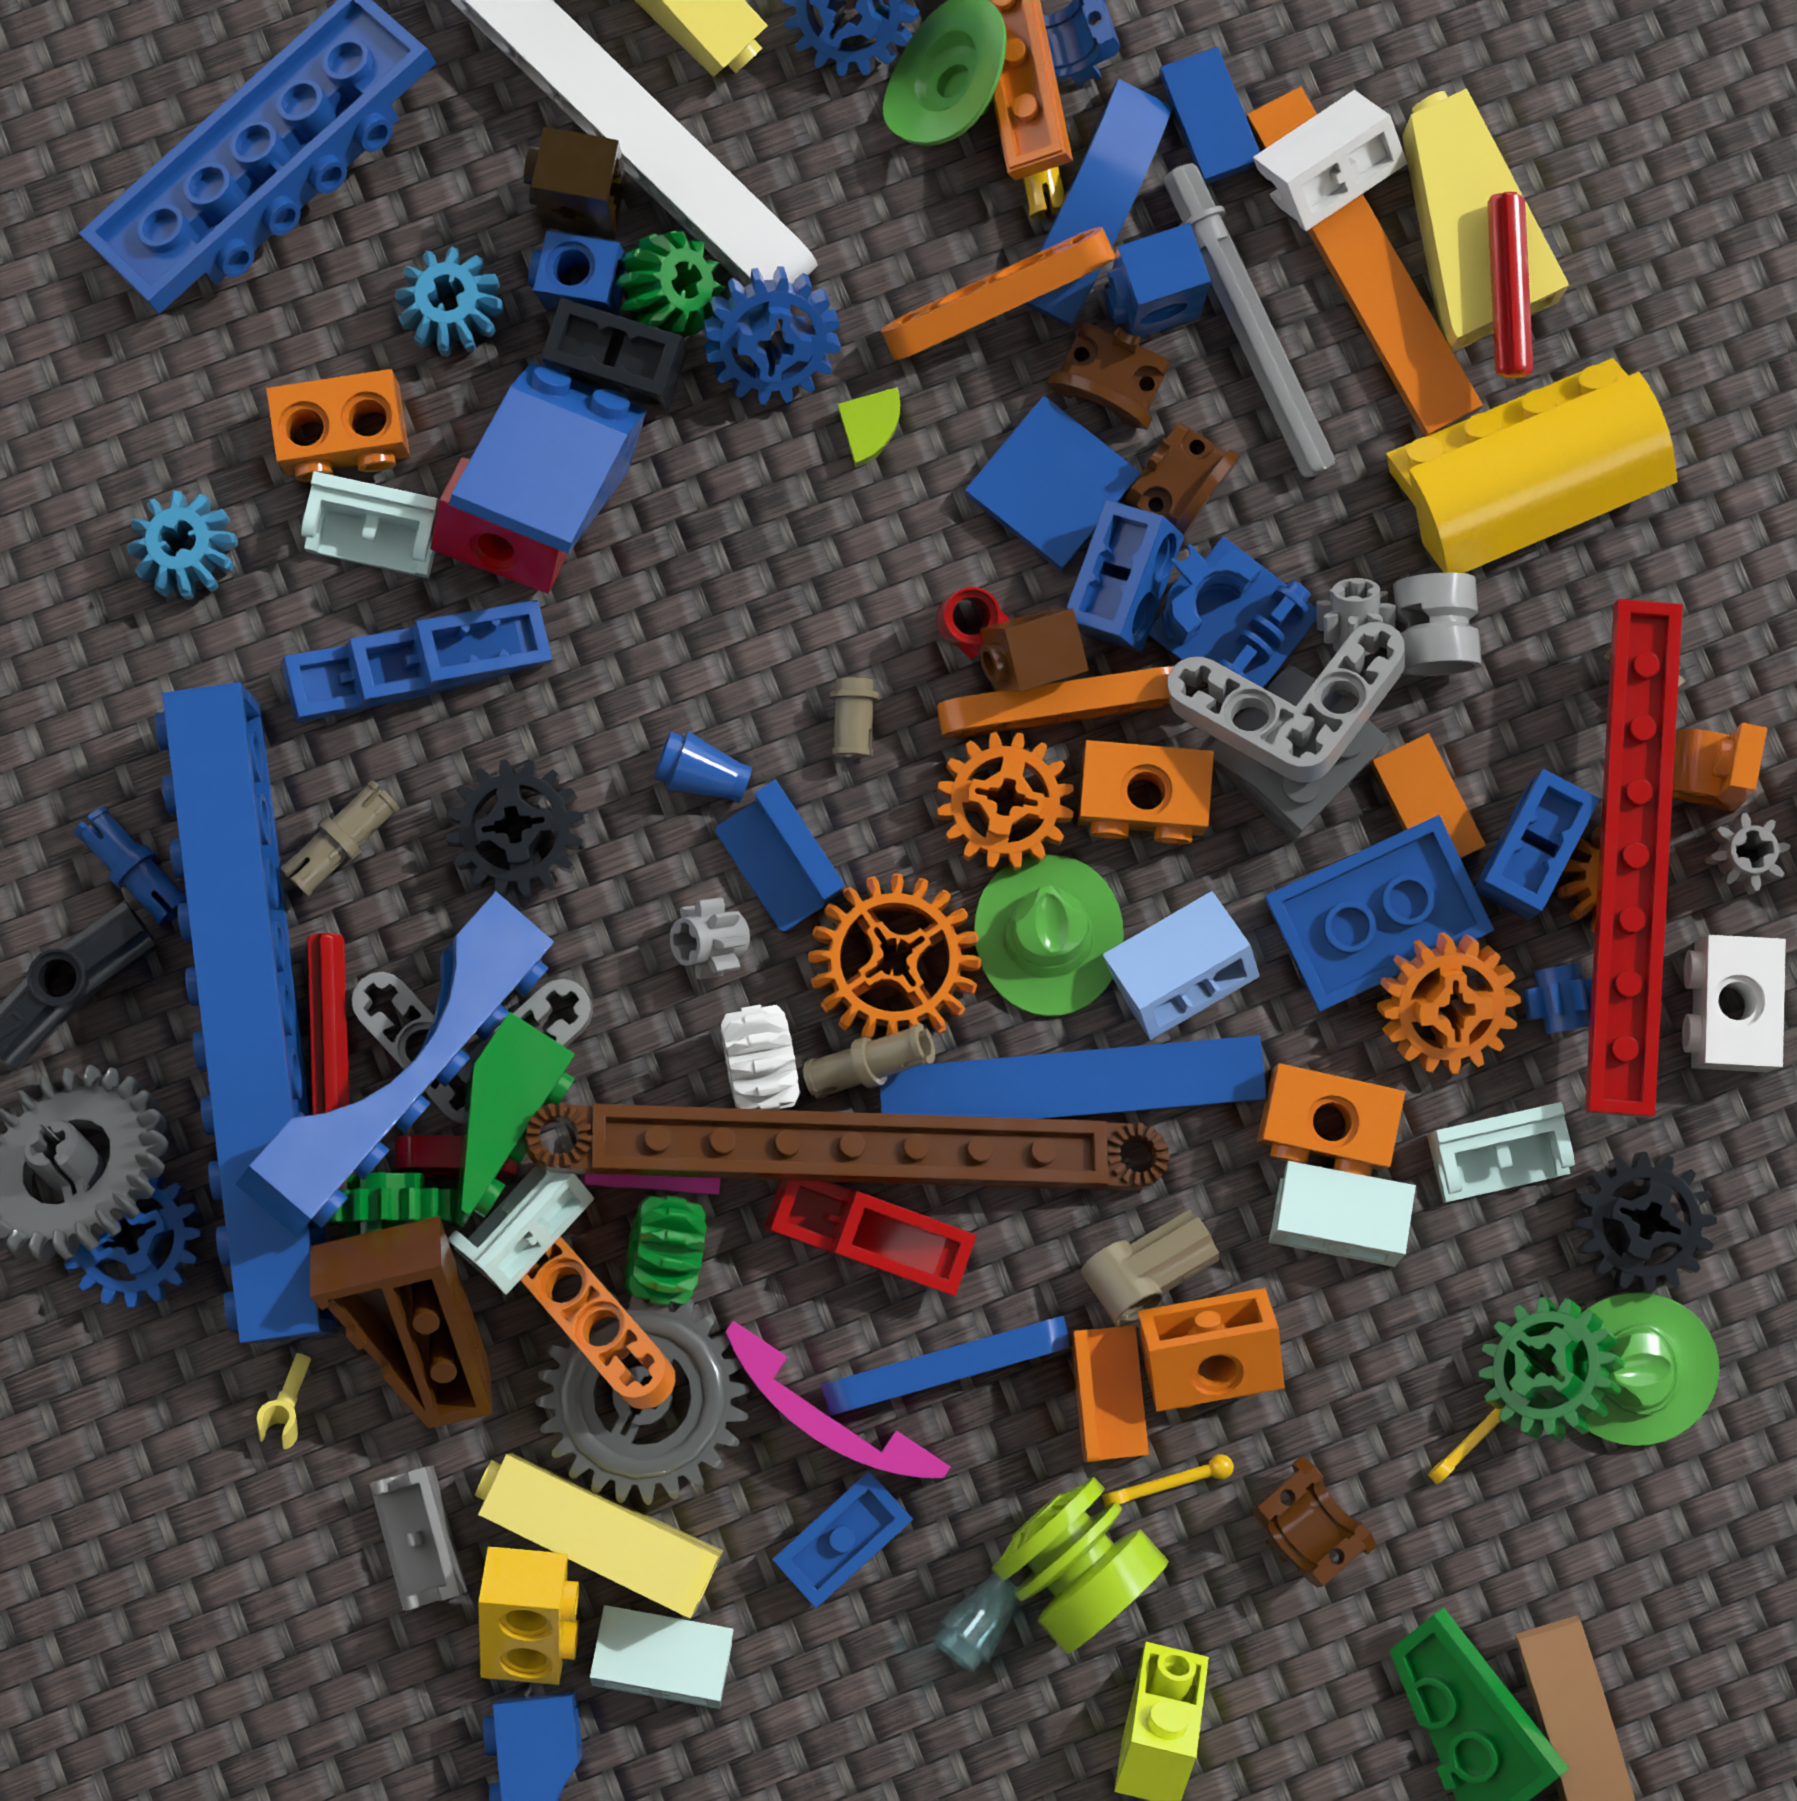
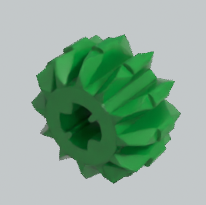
M670 231L661 235L652 234L640 239L639 243L635 244V250L627 252L620 259L627 274L621 275L614 284L627 291L628 299L619 310L635 311L637 313L636 322L683 337L697 334L703 328V320L713 318L715 315L711 305L712 298L718 296L725 289L724 286L714 281L712 272H714L720 262L705 261L703 258L705 241L692 240L688 242L684 231Z
M668 1195L645 1197L638 1205L637 1213L633 1217L628 1250L625 1255L627 1257L624 1272L626 1278L625 1287L629 1296L632 1297L633 1294L634 1297L645 1299L646 1303L665 1306L669 1304L685 1305L692 1297L693 1290L698 1284L703 1251L706 1246L704 1241L707 1225L705 1223V1213L700 1204L688 1202L686 1198Z

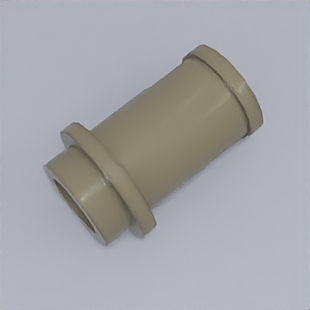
M855 677L836 679V690L829 692V699L835 700L834 748H832V755L844 758H868L873 756V702L880 700V693L873 691L874 680Z

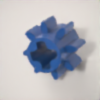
M1582 962L1534 971L1537 988L1522 991L1528 1021L1543 1018L1546 1034L1589 1027L1592 978L1585 979Z

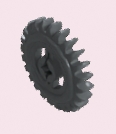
M87 1065L83 1075V1082L71 1069L64 1068L62 1074L64 1089L62 1091H59L49 1079L40 1076L39 1081L43 1092V1099L37 1102L25 1092L18 1090L17 1096L22 1103L24 1113L19 1117L0 1108V1118L8 1128L5 1134H0V1249H9L16 1258H27L33 1255L39 1262L50 1260L56 1252L63 1259L73 1257L77 1253L79 1244L82 1243L90 1251L98 1247L100 1234L106 1232L111 1237L121 1231L119 1220L123 1217L134 1219L140 1213L135 1204L137 1200L149 1199L155 1189L148 1181L162 1175L165 1167L158 1157L166 1153L169 1141L162 1135L166 1129L167 1120L158 1112V1100L151 1093L145 1091L144 1086L136 1078L131 1076L125 1078L115 1068H109L105 1075H103L95 1066ZM94 1129L101 1130L107 1134L110 1140V1158L106 1168L101 1154L78 1130ZM35 1172L57 1195L64 1198L65 1202L61 1204H47L36 1200L32 1192L33 1173ZM66 1174L74 1181L75 1185L65 1176Z
M611 1293L612 1296H613V1297L619 1302V1304L621 1305V1303H620V1301L618 1300V1298L616 1297V1295L613 1294V1293ZM632 1294L630 1306L625 1309L666 1356L671 1365L674 1359L680 1363L689 1379L691 1402L687 1416L675 1433L658 1443L637 1445L633 1444V1441L641 1426L656 1424L668 1415L675 1399L674 1390L656 1409H644L640 1415L636 1414L626 1435H623L621 1433L627 1421L632 1419L635 1412L632 1410L633 1407L626 1403L613 1389V1403L620 1416L610 1432L606 1429L596 1408L595 1390L600 1372L566 1333L565 1335L571 1342L568 1348L555 1345L547 1347V1352L560 1365L556 1370H542L538 1372V1378L554 1386V1392L537 1398L535 1403L539 1407L555 1410L556 1416L542 1424L540 1431L542 1433H562L563 1438L552 1450V1456L558 1458L570 1453H574L577 1456L569 1471L571 1478H577L587 1470L592 1469L594 1475L591 1491L594 1494L599 1493L610 1480L615 1481L616 1499L620 1503L627 1499L633 1485H638L644 1503L647 1505L651 1504L654 1499L656 1484L658 1483L663 1485L672 1499H678L680 1495V1476L684 1475L696 1487H702L704 1480L699 1468L701 1462L716 1469L724 1468V1462L715 1450L717 1443L732 1447L739 1445V1439L725 1427L727 1422L748 1420V1414L732 1406L731 1399L746 1395L751 1389L748 1385L730 1382L729 1376L743 1368V1365L738 1358L723 1359L722 1353L731 1345L727 1334L714 1339L709 1337L717 1319L716 1315L709 1314L695 1324L691 1321L694 1300L689 1299L685 1305H681L674 1313L670 1311V1304L668 1306L654 1304L653 1307H647L645 1299L634 1297ZM606 1317L597 1321L590 1330L589 1343L599 1347L612 1342L620 1328L619 1319ZM643 1366L629 1369L636 1381L642 1386L646 1383L648 1377L652 1378L649 1371Z

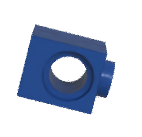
M546 230L542 250H534L530 260L528 272L529 286L534 287L533 291L545 310L557 311L560 299L563 298L618 316L624 290L614 283L621 275L627 274L620 262V259L626 254L619 242ZM578 265L590 267L588 276L581 283L571 286L562 284L563 277L570 268Z

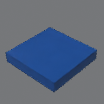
M1043 396L965 489L964 495L1062 573L1094 534L1106 499L1120 503L1141 475V472L1052 401Z

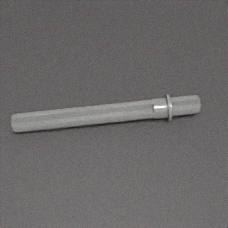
M1190 163L1179 166L1164 177L1165 188L1182 222L1179 226L1187 223L1191 224L1214 292L1301 476L1304 478L1318 476L1335 465V457L1222 220L1226 214L1224 207L1215 205L1196 165Z

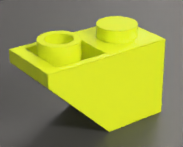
M1145 1641L1122 1738L1114 1792L1149 1801L1182 1800L1197 1756L1209 1657Z

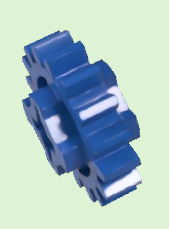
M782 0L783 3L796 7V13L784 22L785 28H801L804 34L797 42L796 49L802 51L813 46L818 51L814 61V66L818 68L824 65L830 58L836 60V69L839 76H845L850 71L853 62H857L863 75L870 74L875 68V55L884 64L888 65L897 56L892 43L905 47L913 36L907 28L902 26V23L914 22L919 17L920 10L906 5L905 0H888L889 7L883 4L882 0H858L855 7L858 13L841 26V22L846 15L844 13L847 4L845 0ZM813 6L819 9L824 26L823 29L816 20ZM859 34L869 40L872 37L877 39L871 43L859 46L844 44L848 37Z
M777 266L772 280H764L758 268L751 269V284L745 287L734 278L730 279L728 285L732 297L726 300L722 297L714 296L711 300L713 313L718 318L703 320L705 337L711 339L704 344L708 362H717L714 366L717 380L723 383L733 378L734 392L739 398L747 394L751 388L756 389L759 403L765 405L770 398L771 391H780L786 403L792 402V387L798 384L810 393L814 391L815 386L811 375L815 371L830 375L833 369L825 353L840 352L841 348L837 334L833 333V331L840 328V323L836 311L828 309L830 301L827 292L822 288L811 293L812 285L809 276L805 273L798 276L793 283L788 282L783 266ZM791 304L805 312L812 321V324H807L805 317L794 316L790 311ZM777 320L779 322L781 331H775ZM772 331H775L774 334L772 335V340H769L770 337H771ZM768 340L767 351H765L763 341ZM732 348H737L738 355L750 356L754 361L753 367L739 359Z
M164 1173L148 1181L155 1189L151 1197L158 1201L164 1207L163 1209L154 1210L149 1213L140 1211L134 1219L123 1217L119 1220L121 1231L114 1237H111L106 1232L100 1234L98 1247L90 1251L82 1243L79 1244L76 1255L70 1257L64 1263L66 1270L84 1269L86 1271L78 1286L82 1291L90 1292L99 1285L103 1286L101 1292L102 1303L113 1305L121 1292H124L127 1307L140 1308L143 1292L146 1291L155 1302L161 1303L167 1300L163 1284L170 1282L178 1287H185L188 1281L180 1271V1268L184 1263L200 1264L202 1258L190 1251L189 1247L191 1241L205 1238V1231L191 1228L188 1221L201 1210L196 1204H179L178 1201L186 1190L182 1184L175 1182L165 1190L161 1189L164 1182ZM127 1223L142 1228L152 1227L145 1230V1234L137 1239L138 1251L126 1247L114 1248V1246L120 1244L121 1239L128 1235ZM174 1235L170 1255L166 1262L162 1264L159 1256L167 1237ZM116 1261L125 1263L130 1274L134 1275L136 1280L124 1281L106 1272L101 1266Z

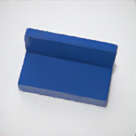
M775 779L754 793L755 802L717 825L715 831L779 931L786 933L827 907L828 904L841 898L846 885Z

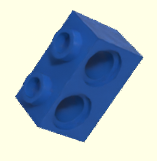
M1106 499L1067 608L1074 609L1079 632L1085 637L1142 654L1174 567L1170 561L1172 558H1177L1184 539V535L1164 516Z
M1545 769L1538 772L1528 782L1475 884L1476 893L1527 921L1541 913L1600 798Z

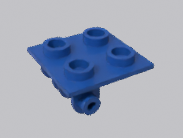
M1223 536L1205 558V561L1221 559L1230 550L1243 551ZM1256 562L1262 571L1257 581L1240 598L1231 591L1220 588L1208 590L1198 596L1196 608L1203 623L1198 634L1189 642L1183 645L1181 642L1166 641L1162 614L1152 625L1148 636L1180 661L1189 657H1205L1264 688L1317 621L1316 607L1307 601L1311 594L1303 585L1294 580H1291L1286 585Z

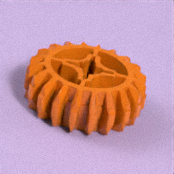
M902 874L892 875L891 893L881 894L880 884L875 876L867 878V892L870 898L864 901L861 900L857 891L852 887L846 888L843 891V896L851 910L845 913L839 907L828 904L824 912L828 919L837 925L836 929L831 930L824 926H815L812 933L814 939L829 945V949L814 950L808 953L809 964L828 966V972L817 974L811 978L812 988L814 990H822L833 986L835 991L822 1001L821 1007L824 1012H832L843 1004L848 1010L841 1016L838 1023L839 1028L847 1031L853 1026L857 1018H860L866 1022L862 1029L861 1037L866 1036L871 1039L874 1038L876 1026L887 1028V1036L897 1033L898 1028L908 1027L909 1029L912 1025L926 1020L938 1035L945 1032L947 1026L938 1012L944 1008L951 1015L961 1017L965 1012V1007L952 996L954 991L965 995H974L977 988L975 982L960 976V972L975 971L981 967L980 957L961 955L962 949L972 947L978 943L977 932L968 931L957 935L954 930L967 920L968 913L964 908L955 910L946 917L942 911L948 905L951 898L950 893L946 890L939 892L932 903L923 900L928 888V881L923 878H919L915 883L913 895L903 894L904 880ZM886 911H903L919 916L930 925L923 930L920 928L909 935H897L891 932L882 921H879L875 914ZM859 925L866 935V940L873 954L870 961L858 970V974L845 981L841 969V954L848 936ZM876 935L881 938L886 947L896 946V953L900 947L905 948L907 951L912 949V954L906 959L905 967L908 972L907 978L913 987L910 986L903 974L893 976V968L889 975L885 974L882 970L876 973L877 968L882 965L884 959L882 943ZM943 940L948 956V972L940 989L931 997L923 986L924 982L917 971V965L921 958L930 952L933 946ZM880 986H892L897 988L907 1000L909 999L915 1008L906 1011H884L866 1004L858 997L866 991L871 992Z

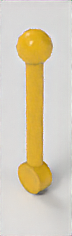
M1495 1408L1446 1458L1442 1459L1428 1473V1476L1436 1485L1449 1476L1455 1469V1466L1502 1421L1499 1418L1502 1409Z
M1217 1454L1211 1458L1209 1464L1103 1494L1104 1506L1107 1507L1113 1502L1122 1504L1209 1477L1225 1480L1233 1473L1234 1465L1227 1455Z

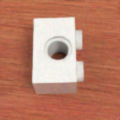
M1707 935L1694 942V951H1687L1684 962V984L1686 989H1693V1013L1685 1015L1682 1027V1046L1684 1052L1691 1053V1068L1770 1072L1783 1067L1786 939ZM1724 987L1736 990L1744 1000L1745 1010L1740 1020L1728 1018L1719 1007V994Z

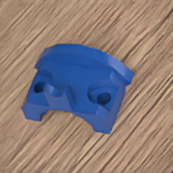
M1073 0L1062 10L1044 16L1057 83L1071 77L1081 89L1087 80L1094 78L1102 79L1099 69L1095 66L1096 64L1117 55L1120 43L1105 3L1106 0Z
M1189 544L1187 546L1189 551L1187 559L1184 561L1171 559L1170 563L1179 571L1181 576L1168 591L1162 613L1164 634L1167 642H1181L1184 645L1198 634L1203 621L1197 613L1196 599L1202 593L1220 588L1231 591L1240 598L1257 581L1262 569L1248 553L1230 550L1221 559L1205 561L1196 549Z

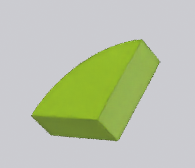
M898 387L838 404V412L855 468L875 459L893 437L900 417V394Z

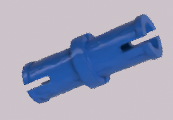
M105 806L90 813L87 816L88 819L92 821L103 835L94 825L90 824L88 826L84 821H81L76 827L74 835L81 839L111 871L108 878L117 888L126 887L152 915L160 927L175 919L177 915L166 905L160 896L172 909L178 908L179 903H186L187 897L153 862L156 857L155 853L147 845L139 846L110 815L109 810Z

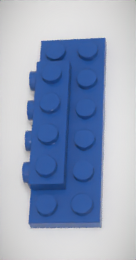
M337 0L80 231L79 234L158 314L166 309L203 274L215 285L226 276L238 277L251 267L254 261V251L272 234L281 236L294 229L300 219V209L319 192L323 194L331 193L342 185L347 174L346 167L365 150L368 152L378 151L389 142L393 132L392 126L399 120L391 104L429 71L436 62L429 50L374 1Z

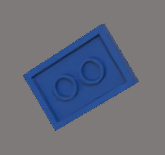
M1440 815L1264 896L1317 1012L1380 984L1383 977L1393 978L1398 976L1401 971L1395 965L1394 957L1399 955L1408 961L1414 959L1416 954L1413 942L1418 939L1429 949L1436 948L1438 933L1445 932L1453 939L1457 947L1465 934L1477 939L1494 931Z

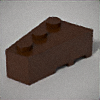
M440 1216L310 1246V1297L321 1310L328 1308L346 1328L347 1339L357 1350L364 1348L382 1368V1378L428 1429L492 1414L490 1362Z

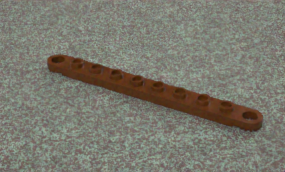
M553 1103L547 1104L546 1107L536 1111L529 1120L524 1136L526 1153L537 1167L551 1173L1140 1191L1151 1187L1162 1177L1168 1168L1167 1165L1170 1159L1168 1143H1165L1163 1140L1164 1137L1161 1132L1157 1133L1151 1125L1148 1127L1144 1123L1139 1122L1137 1124L1088 1120L619 1104L568 1105ZM549 1123H564L574 1131L577 1144L569 1153L566 1152L562 1155L558 1153L551 1154V1151H546L544 1145L540 1143V1130ZM1135 1141L1148 1149L1152 1159L1151 1167L1148 1171H1143L1142 1173L1136 1171L1133 1173L1130 1168L1128 1170L1125 1168L1126 1165L1120 1162L1122 1159L1121 1156L1119 1157L1120 1147L1123 1143Z

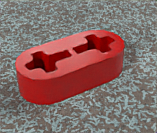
M409 1135L396 1138L394 1173H424V1179L458 1180L462 1136ZM508 1158L496 1179L509 1180L515 1178L517 1163Z

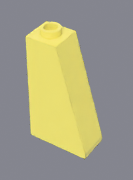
M634 0L713 77L726 65L736 74L762 49L755 38L768 25L745 0Z
M1467 88L1449 97L1445 91H1440L1418 102L1412 108L1413 114H1411L1402 134L1438 326L1453 353L1493 334L1487 202L1490 196L1497 193L1517 192V194L1522 195ZM1525 201L1530 310L1532 316L1557 304L1569 287V283Z
M514 1453L506 1454L502 1464L491 1460L475 1493L476 1497L485 1500L478 1514L479 1516L555 1553H566L569 1560L688 1618H691L696 1612L724 1551L600 1493L594 1494L591 1489Z

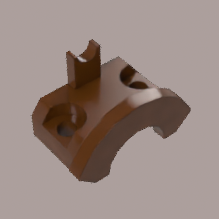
M1082 324L1060 372H1052L1046 384L1067 398L1081 397L1108 408L1126 425L1148 430L1152 421L1148 411L1164 380L1170 363L1163 356L1139 346L1141 336L1130 335L1119 326L1113 334L1093 324ZM1084 353L1088 359L1080 362L1075 359L1074 355ZM1147 382L1151 384L1153 389L1146 392L1139 385Z
M1180 421L1166 440L1162 439L1156 451L1150 456L1146 468L1125 497L1124 504L1164 516L1185 537L1208 500L1220 484L1225 481L1241 456L1232 449L1226 453ZM1198 445L1202 448L1203 452L1195 455L1190 451L1189 447ZM1152 502H1157L1161 505L1162 510L1153 512L1149 509L1148 505Z
M1301 1456L1292 1464L1294 1472L1252 1508V1511L1258 1522L1271 1536L1265 1542L1275 1549L1280 1556V1560L1282 1562L1291 1560L1307 1581L1318 1588L1328 1583L1361 1552L1368 1555L1377 1547V1544L1368 1528L1362 1522L1351 1518L1331 1497L1324 1485V1476L1317 1467ZM1282 1491L1286 1492L1290 1497L1288 1506L1284 1505L1280 1500ZM1331 1550L1337 1552L1339 1556L1337 1564H1333L1329 1559Z

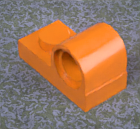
M1741 723L1731 735L1701 729L1678 730L1675 739L1672 798L1735 812L1756 791L1767 727Z

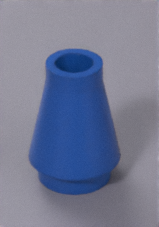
M670 731L660 754L653 779L666 783L667 791L726 798L740 803L746 790L752 767L739 763L689 731L686 732L685 736Z

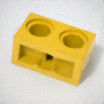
M488 1546L478 1601L481 1678L559 1685L563 1659L575 1660L579 1634V1620H576L579 1582L568 1581V1554Z

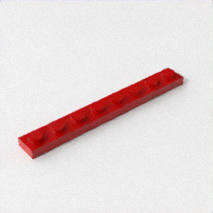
M1618 599L1613 605L1585 1113L1643 1118L1655 1116L1683 604Z

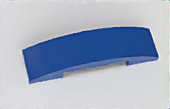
M1119 78L1116 80L1091 133L1092 139L1045 240L1040 244L1036 253L1095 227H1103L1111 247H1113L1152 162L1173 106ZM1102 267L1024 304L1071 327Z

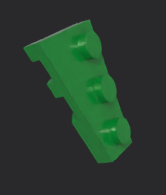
M1445 1608L1433 1614L1389 1650L1418 1724L1428 1729L1441 1764L1436 1768L1445 1791L1452 1789L1456 1801H1529L1570 1769Z

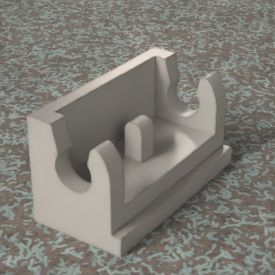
M434 1465L370 1483L403 1610L415 1609L429 1603L443 1601L466 1593L467 1588Z

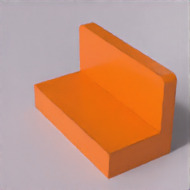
M1136 1325L1071 1331L1070 1339L1072 1343L1071 1349L1083 1461L1097 1462L1105 1459L1149 1455Z

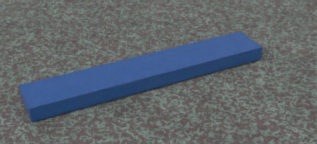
M1260 1035L920 1065L889 1075L886 1082L879 1085L881 1113L1059 1119L1254 1102L1267 1099Z

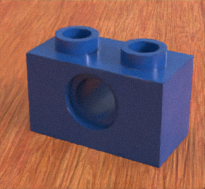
M1187 223L1117 246L1113 269L1107 272L1110 288L1104 289L1103 293L1113 324L1123 323L1126 332L1133 336L1143 337L1200 318L1211 279L1191 224Z

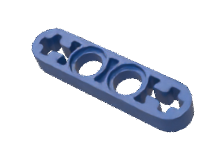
M1060 1316L820 1385L828 1414L831 1416L1072 1347L1064 1316Z

